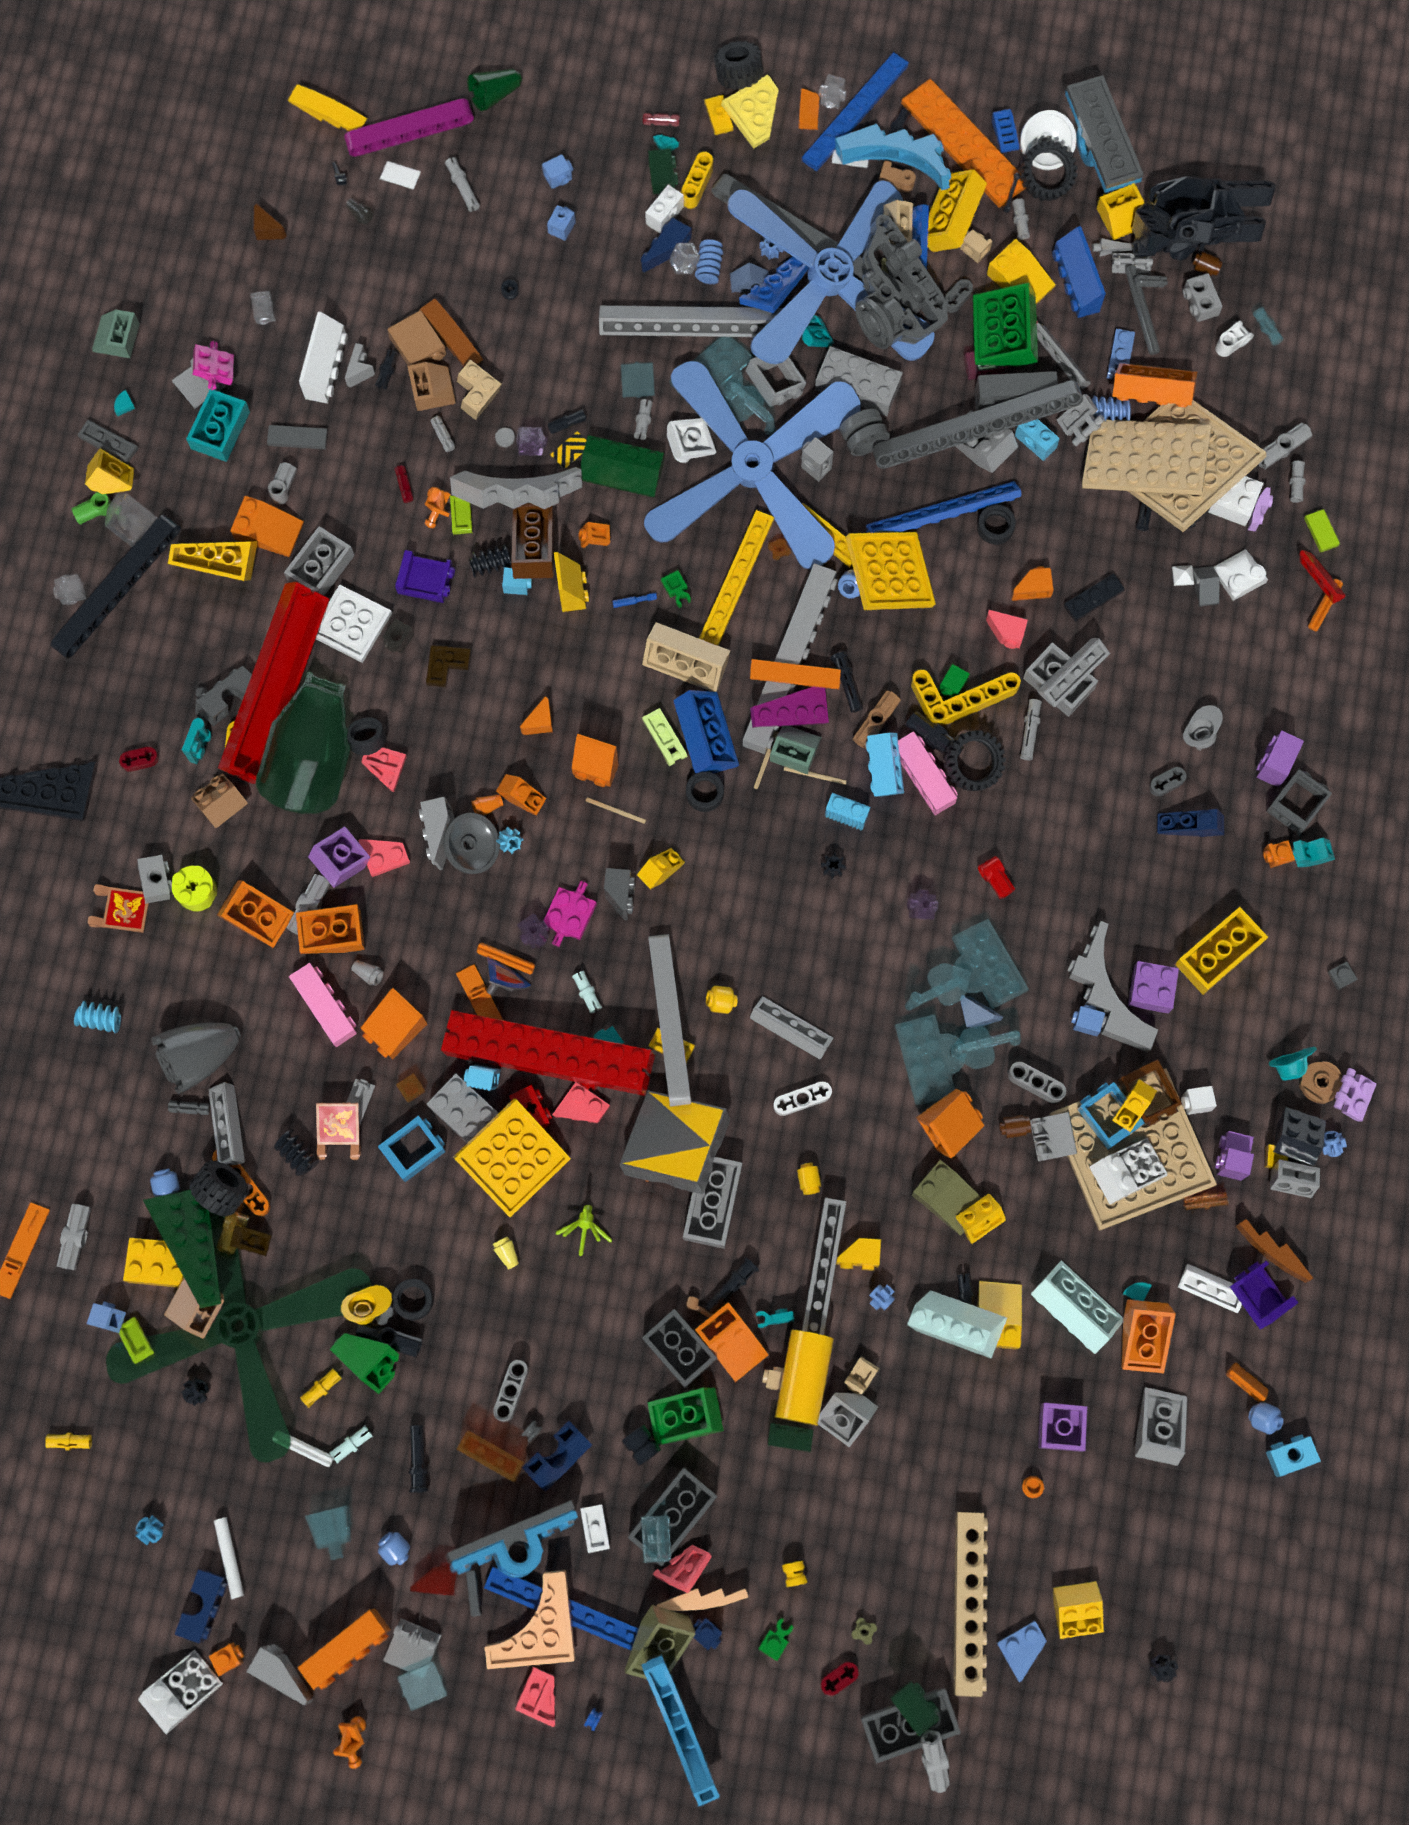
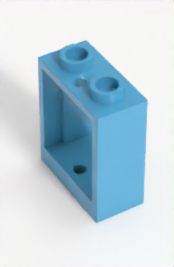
M1114 1082L1110 1085L1107 1083L1103 1084L1097 1089L1098 1094L1094 1097L1088 1095L1080 1101L1081 1106L1077 1109L1107 1150L1145 1123L1140 1118L1131 1132L1122 1128L1108 1138L1087 1109L1109 1093L1121 1107L1126 1097Z
M419 1116L378 1146L404 1182L445 1153L443 1149L445 1143L439 1135L434 1137L430 1131L433 1128L426 1118L421 1120ZM419 1125L436 1148L406 1170L389 1147Z

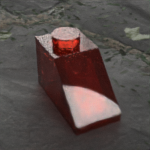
M441 1562V1566H435L410 1587V1591L455 1596L458 1573L457 1571L452 1573L449 1567L450 1564Z

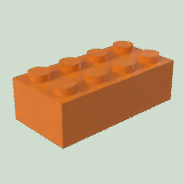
M1119 363L1115 373L1112 397H1117L1118 400L1122 401L1137 399L1136 401L1140 403L1155 401L1159 405L1172 403L1178 407H1188L1193 402L1198 372Z
M371 1609L301 1664L298 1669L313 1690L319 1687L322 1690L335 1681L333 1676L337 1673L341 1675L353 1666L351 1663L353 1660H361L371 1652L369 1647L373 1644L377 1646L389 1637L387 1633L391 1629L378 1611Z

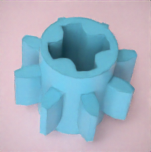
M507 827L506 830L499 832V839L496 842L501 845L500 849L503 852L508 850L513 854L514 851L521 848L520 845L523 838L519 836L520 832L516 828L512 831Z

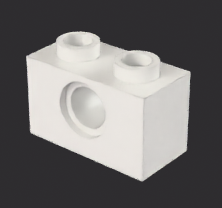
M667 185L646 211V225L661 234L664 224L669 223L671 218H675L684 207V195Z

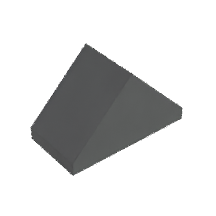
M1212 566L1193 568V578L1199 607L1219 604V576Z

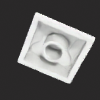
M702 418L670 421L668 423L667 438L673 456L677 461L686 463L691 458L716 453L707 424Z
M1246 549L1213 567L1219 576V581L1233 601L1268 581L1265 569L1255 562Z

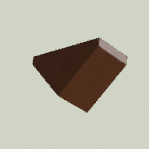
M258 204L254 205V233L257 240L285 239L287 236L284 227Z

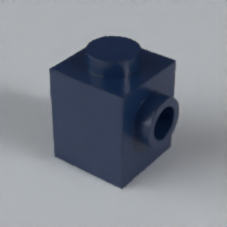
M706 1617L703 1621L699 1618L693 1625L696 1633L693 1638L707 1650L711 1647L715 1650L723 1640L720 1637L722 1631Z

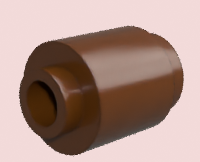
M1202 251L1201 254H1196L1192 264L1195 265L1194 269L1199 272L1209 273V276H1217L1223 262L1218 257Z
M1029 1116L1005 1117L999 1123L1000 1133L1005 1135L1006 1139L1026 1136L1027 1133H1031Z

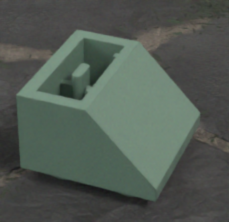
M113 310L102 315L92 351L131 358L140 325L135 313Z
M782 726L770 753V762L808 775L821 737L791 726Z

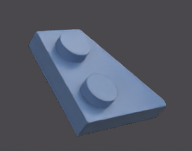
M1033 1621L997 1642L1018 1682L1022 1681L1046 1643V1639L1036 1621Z

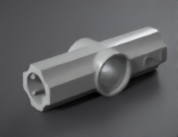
M1300 423L1286 434L1280 435L1276 441L1263 449L1266 451V458L1258 465L1261 468L1267 469L1281 458L1287 457L1291 451L1312 437L1311 429L1307 424ZM1280 444L1286 445L1287 448L1282 447Z
M314 874L307 890L297 900L296 911L287 926L289 931L298 935L296 913L321 909L322 900L330 886L325 877Z
M72 1204L67 1226L63 1228L60 1243L62 1246L57 1267L76 1270L81 1248L85 1246L87 1240L86 1227L91 1212L90 1207Z
M932 1729L927 1730L921 1737L924 1753L921 1755L928 1775L931 1790L942 1793L950 1785L947 1772L949 1764L943 1749L940 1733Z

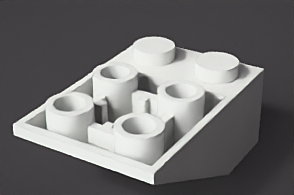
M1148 1138L1111 1154L1089 1167L1109 1204H1113L1168 1175Z
M194 1650L147 1688L138 1700L165 1734H167L223 1683L196 1650Z

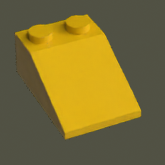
M1016 239L989 263L987 276L1001 288L1029 283L1036 294V304L1055 287L1054 282L1032 253Z
M554 552L562 612L586 609L585 602H589L588 591L583 590V584L586 583L585 571L581 572L578 563L559 552Z
M979 1281L977 1307L1007 1318L996 1348L1019 1349L1021 1347L1022 1285Z

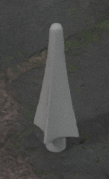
M1101 238L1100 244H1092V251H1099V257L1133 250V244L1103 238Z

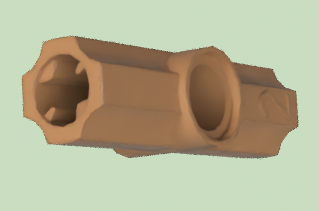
M886 691L875 708L870 711L868 718L854 736L853 741L866 749L867 736L877 735L884 728L885 723L899 705L901 699L893 692ZM878 716L882 719V722L874 723L872 718Z

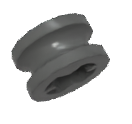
M533 1421L522 1433L523 1437L526 1436L528 1438V1442H531L543 1429L541 1426L537 1427L536 1421Z

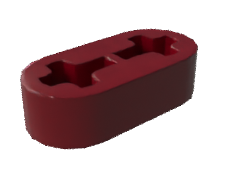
M152 747L127 751L119 758L121 767L128 772L155 766L159 761V755ZM147 753H151L152 755L150 761H147L146 759ZM127 758H131L132 760H135V761H132V762H131V765H130V766H128V765L125 763V762H127Z
M852 1662L842 1663L823 1677L820 1683L822 1691L828 1696L836 1695L858 1678L859 1670ZM846 1666L849 1669L853 1667V1677L849 1678L846 1676L841 1680L839 1676L844 1674L845 1670L843 1668ZM837 1678L839 1679V1682L834 1685V1691L830 1689L825 1690L826 1680L829 1679L832 1682Z

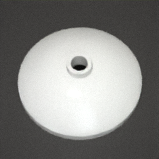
M1046 110L1036 113L1025 123L1022 129L1020 145L1023 155L1033 146L1041 143L1043 138H1046L1047 142H1060L1061 146L1065 145L1068 147V152L1071 151L1073 153L1075 150L1076 133L1074 126L1060 112ZM1051 153L1039 154L1032 163L1034 167L1042 170H1052L1063 165L1062 161Z

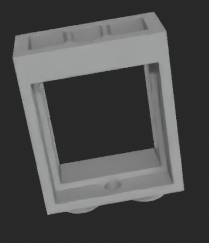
M755 357L750 359L746 369L747 374L769 407L781 405L786 400L796 399L803 394L806 382L789 357L780 364H770ZM775 366L779 367L791 387L777 393L774 392L762 374L763 371Z

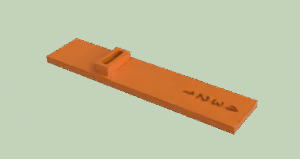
M751 659L750 679L839 689L841 670Z
M475 965L456 973L478 1016L503 1020L491 995L487 993V988Z
M30 1202L0 1269L1 1296L9 1299L12 1298L48 1217L49 1209Z

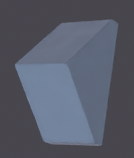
M748 263L730 273L731 293L751 291L752 287L755 285L759 286L764 282V278L768 276V271L752 263Z
M964 995L960 997L966 1027L978 1028L1002 1020L1003 1016L974 998Z

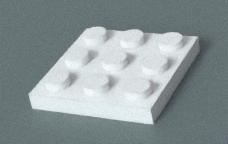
M339 585L327 605L315 639L363 663L392 615V611Z

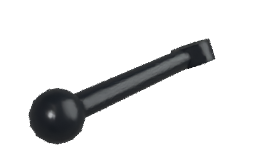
M1019 173L1013 175L1014 181L1007 203L1002 207L1003 212L1008 213L1011 210V199L1017 181L1021 178Z

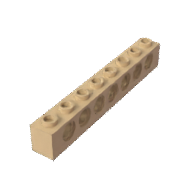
M956 1512L955 1696L982 1697V1691L986 1692V1678H983V1668H986L987 1657L986 1654H983V1645L987 1644V1633L983 1631V1622H987V1609H983V1599H987V1586H983V1577H987V1563H984V1554H987L988 1544L984 1540V1531L988 1530V1519L984 1518V1513ZM969 1529H974L977 1532V1539L974 1542H970L966 1538V1533ZM971 1551L977 1555V1561L972 1565L966 1561V1555ZM969 1574H973L977 1578V1583L974 1587H969L966 1584L965 1580ZM969 1597H974L977 1602L973 1610H968L965 1605ZM969 1620H974L976 1623V1630L972 1633H968L965 1629V1624ZM968 1643H974L976 1646V1652L972 1656H968L965 1653V1646ZM968 1666H973L976 1669V1675L972 1679H968L965 1676V1669Z

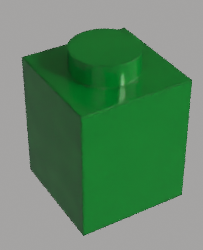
M952 664L940 684L939 691L947 698L959 695L967 683L970 673Z

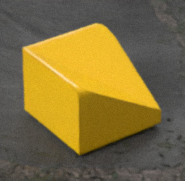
M1268 1144L1265 1147L1264 1167L1273 1168L1278 1160L1288 1161V1157L1273 1152L1274 1145Z

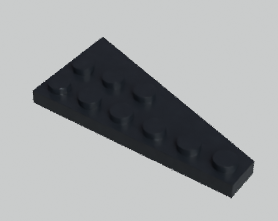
M89 762L85 765H70V767L45 769L27 772L23 775H8L0 778V809L84 821L97 763Z

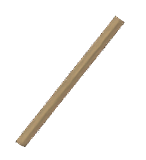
M774 731L772 737L775 738V740L777 738L778 732ZM772 748L766 752L754 785L755 789L759 787Z
M784 767L785 771L846 785L847 780L808 772L807 775Z
M588 797L586 799V802L592 803L594 805L618 813L625 817L631 818L644 824L646 822L645 819L621 811L614 807L608 806L601 802L595 801Z

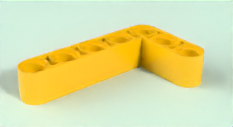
M917 670L913 674L911 687L927 719L933 724L938 723L943 727L1015 695L1021 680L1017 674L1007 673L943 701L930 674L925 670ZM923 679L926 683L918 684L916 680ZM1006 682H1013L1015 687H1008ZM988 690H995L997 695H990ZM932 696L934 701L928 702L925 697ZM975 697L979 702L972 703L970 698ZM958 705L961 710L954 711L952 706ZM935 713L942 714L943 718L936 719L933 715Z

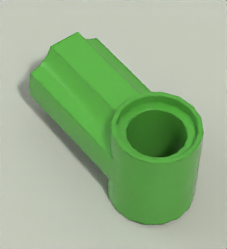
M97 492L90 500L73 507L72 512L77 522L82 524L99 515L107 516L111 514L114 510V505L106 494Z

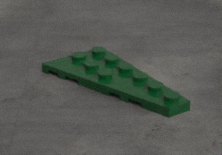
M191 1190L144 1199L143 1202L199 1307L204 1308L222 1304L210 1211L195 1200Z

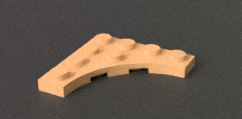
M566 1570L543 1573V1591L535 1615L517 1634L504 1641L485 1646L487 1669L575 1661Z

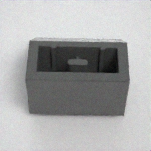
M606 868L604 882L605 897L624 920H628V915L633 913V897L630 896L635 894V877L631 876V870Z

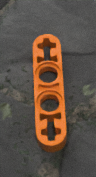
M216 1150L213 1153V1161H218ZM241 1164L230 1166L233 1169L239 1168L241 1176L245 1179L246 1183L253 1186V1193L244 1199L248 1208L257 1216L268 1214L270 1211L268 1199ZM256 1197L260 1203L265 1202L263 1205L264 1210H255L257 1204L253 1200L250 1203L248 1201Z

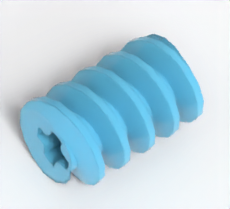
M83 1001L75 1012L74 1025H81L84 1028L89 1026L90 1029L97 1027L100 1031L105 1028L107 1032L113 1030L114 1033H118L121 1026L119 1007H115L113 1012H111L110 1005H107L106 1009L103 1010V1005L99 1004L97 1009H95V1003L91 1002L88 1008L87 1002Z

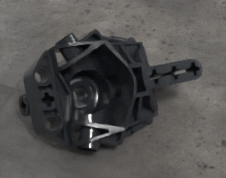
M1192 176L1158 183L1150 189L1147 203L1142 204L1135 212L1132 231L1135 234L1133 254L1134 256H1155L1156 253L1163 250L1165 253L1169 252L1171 258L1182 261L1187 259L1198 247L1199 251H1203L1205 245H1218L1221 242H1259L1262 240L1266 220L1258 216H1245L1244 211L1240 207L1270 206L1276 184L1267 180L1222 181L1221 178L1208 179Z

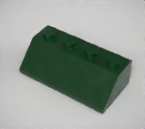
M588 435L580 468L582 481L655 498L664 466V453Z

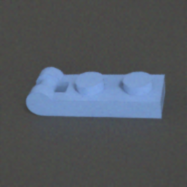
M1116 329L1107 379L1115 378V368H1118L1119 363H1130L1135 332Z

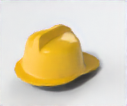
M371 1286L348 1295L341 1304V1312L349 1321L360 1325L368 1324L375 1317L387 1311L392 1302V1295L384 1286Z

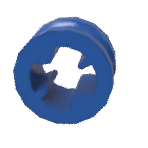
M593 1707L584 1726H590L591 1730L594 1731L603 1712L597 1713L596 1708Z

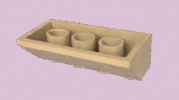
M656 622L647 638L642 665L706 690L717 692L728 663L730 650Z

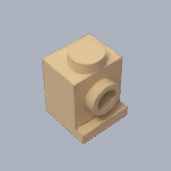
M972 229L970 232L967 231L961 250L978 263L990 251L992 240L986 241L982 234L976 233Z
M774 1367L773 1370H764L762 1382L766 1383L767 1389L780 1391L784 1368Z

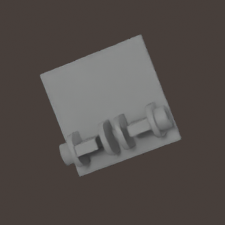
M191 359V367L174 378L172 382L195 409L204 402L210 389H208V380L192 375L193 359ZM216 383L215 391H221L226 385L224 383Z
M1069 1112L1030 1120L1038 1161L1077 1154Z
M400 1619L383 1661L424 1678L441 1635Z

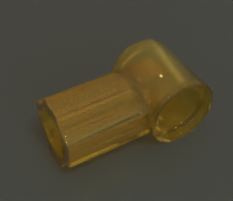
M235 1211L233 1215L225 1217L222 1225L224 1228L216 1246L217 1250L226 1254H234L236 1248L230 1247L234 1226L246 1227L249 1219L248 1215Z

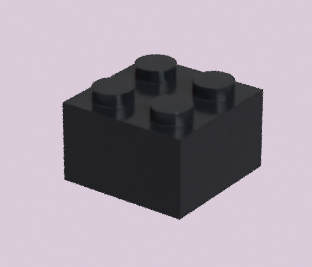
M1285 1107L1277 1123L1273 1152L1314 1166L1323 1149L1326 1120Z

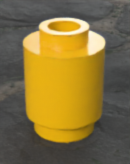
M813 1163L800 1165L801 1169L797 1170L800 1190H803L804 1195L819 1193L821 1182L818 1166H813Z

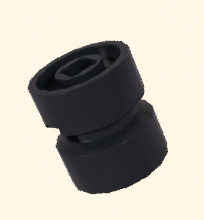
M645 1425L639 1427L622 1440L626 1449L633 1451L632 1458L638 1466H641L661 1451L657 1442L650 1440L651 1434Z

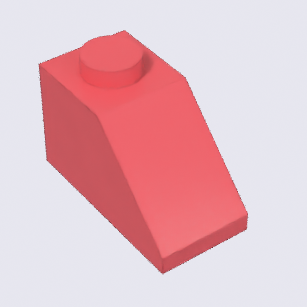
M989 610L986 621L1000 644H1004L1005 647L1010 649H1020L1028 620Z

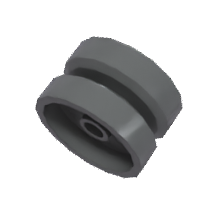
M866 409L855 413L846 419L839 429L843 439L847 441V447L853 456H862L873 452L872 449L876 444L888 440L890 436L886 426L882 424V418L876 409Z

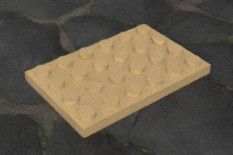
M1106 420L1097 431H1093L1090 434L1082 488L1202 495L1212 426Z

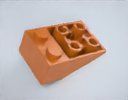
M729 1302L695 1329L697 1335L717 1357V1360L735 1382L768 1356V1353Z

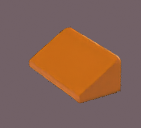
M802 88L799 129L818 130L820 95Z
M1233 1363L1226 1372V1376L1256 1401H1265L1269 1392L1268 1388L1239 1364Z

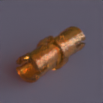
M1226 1192L1209 1195L1202 1193L1201 1196L1185 1197L1183 1202L1191 1204H1184V1208L1186 1211L1197 1208L1207 1210L1214 1206H1227L1228 1200L1219 1199L1228 1198Z

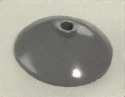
M465 813L455 817L449 823L444 833L443 846L447 859L457 870L466 874H478L488 870L496 861L500 844L496 842L499 836L494 825L486 817L477 813Z

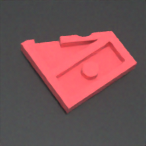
M382 747L376 753L363 755L361 762L389 790L395 792L407 756L406 754Z
M575 1082L552 1115L556 1118L561 1117L599 1123L610 1108V1105Z
M691 1545L681 1555L671 1559L670 1565L661 1571L657 1569L653 1575L655 1578L689 1593L712 1556L709 1552Z

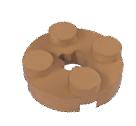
M1330 1062L1312 1063L1308 1066L1306 1073L1300 1077L1299 1087L1309 1100L1315 1103L1326 1104L1333 1101L1336 1092L1340 1091L1342 1074ZM1317 1078H1325L1326 1080L1324 1083L1327 1086L1319 1087Z

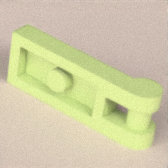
M660 708L642 717L644 724L669 766L675 764L676 760L680 758L683 760L687 757L684 748ZM675 747L676 752L670 754L669 749Z

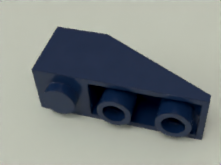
M671 218L669 223H665L660 236L653 240L651 249L648 253L645 252L641 258L642 271L645 273L682 253L692 239V228L674 218Z
M1218 809L1158 814L1157 833L1199 837L1224 835V815Z

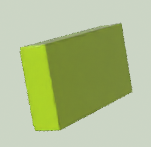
M451 495L450 506L453 535L473 533L471 504Z
M1324 509L1305 516V522L1320 553L1339 546L1340 542Z
M136 1317L122 1324L119 1335L135 1364L154 1353Z

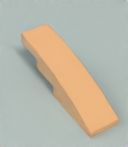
M697 1588L689 1593H684L657 1604V1607L676 1611L707 1609L748 1598V1594L744 1588L724 1596L721 1588L701 1596Z

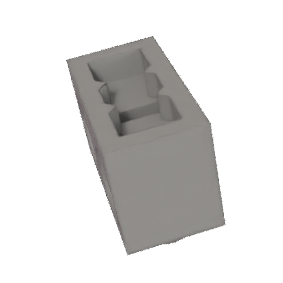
M1209 273L1186 281L1183 288V296L1186 300L1188 299L1191 315L1195 316L1196 321L1200 322L1219 316L1223 306Z
M1278 1160L1270 1172V1190L1311 1198L1320 1187V1168Z

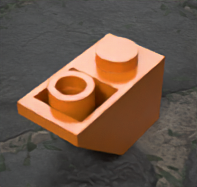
M507 774L496 790L497 793L510 803L536 816L547 799L520 777Z

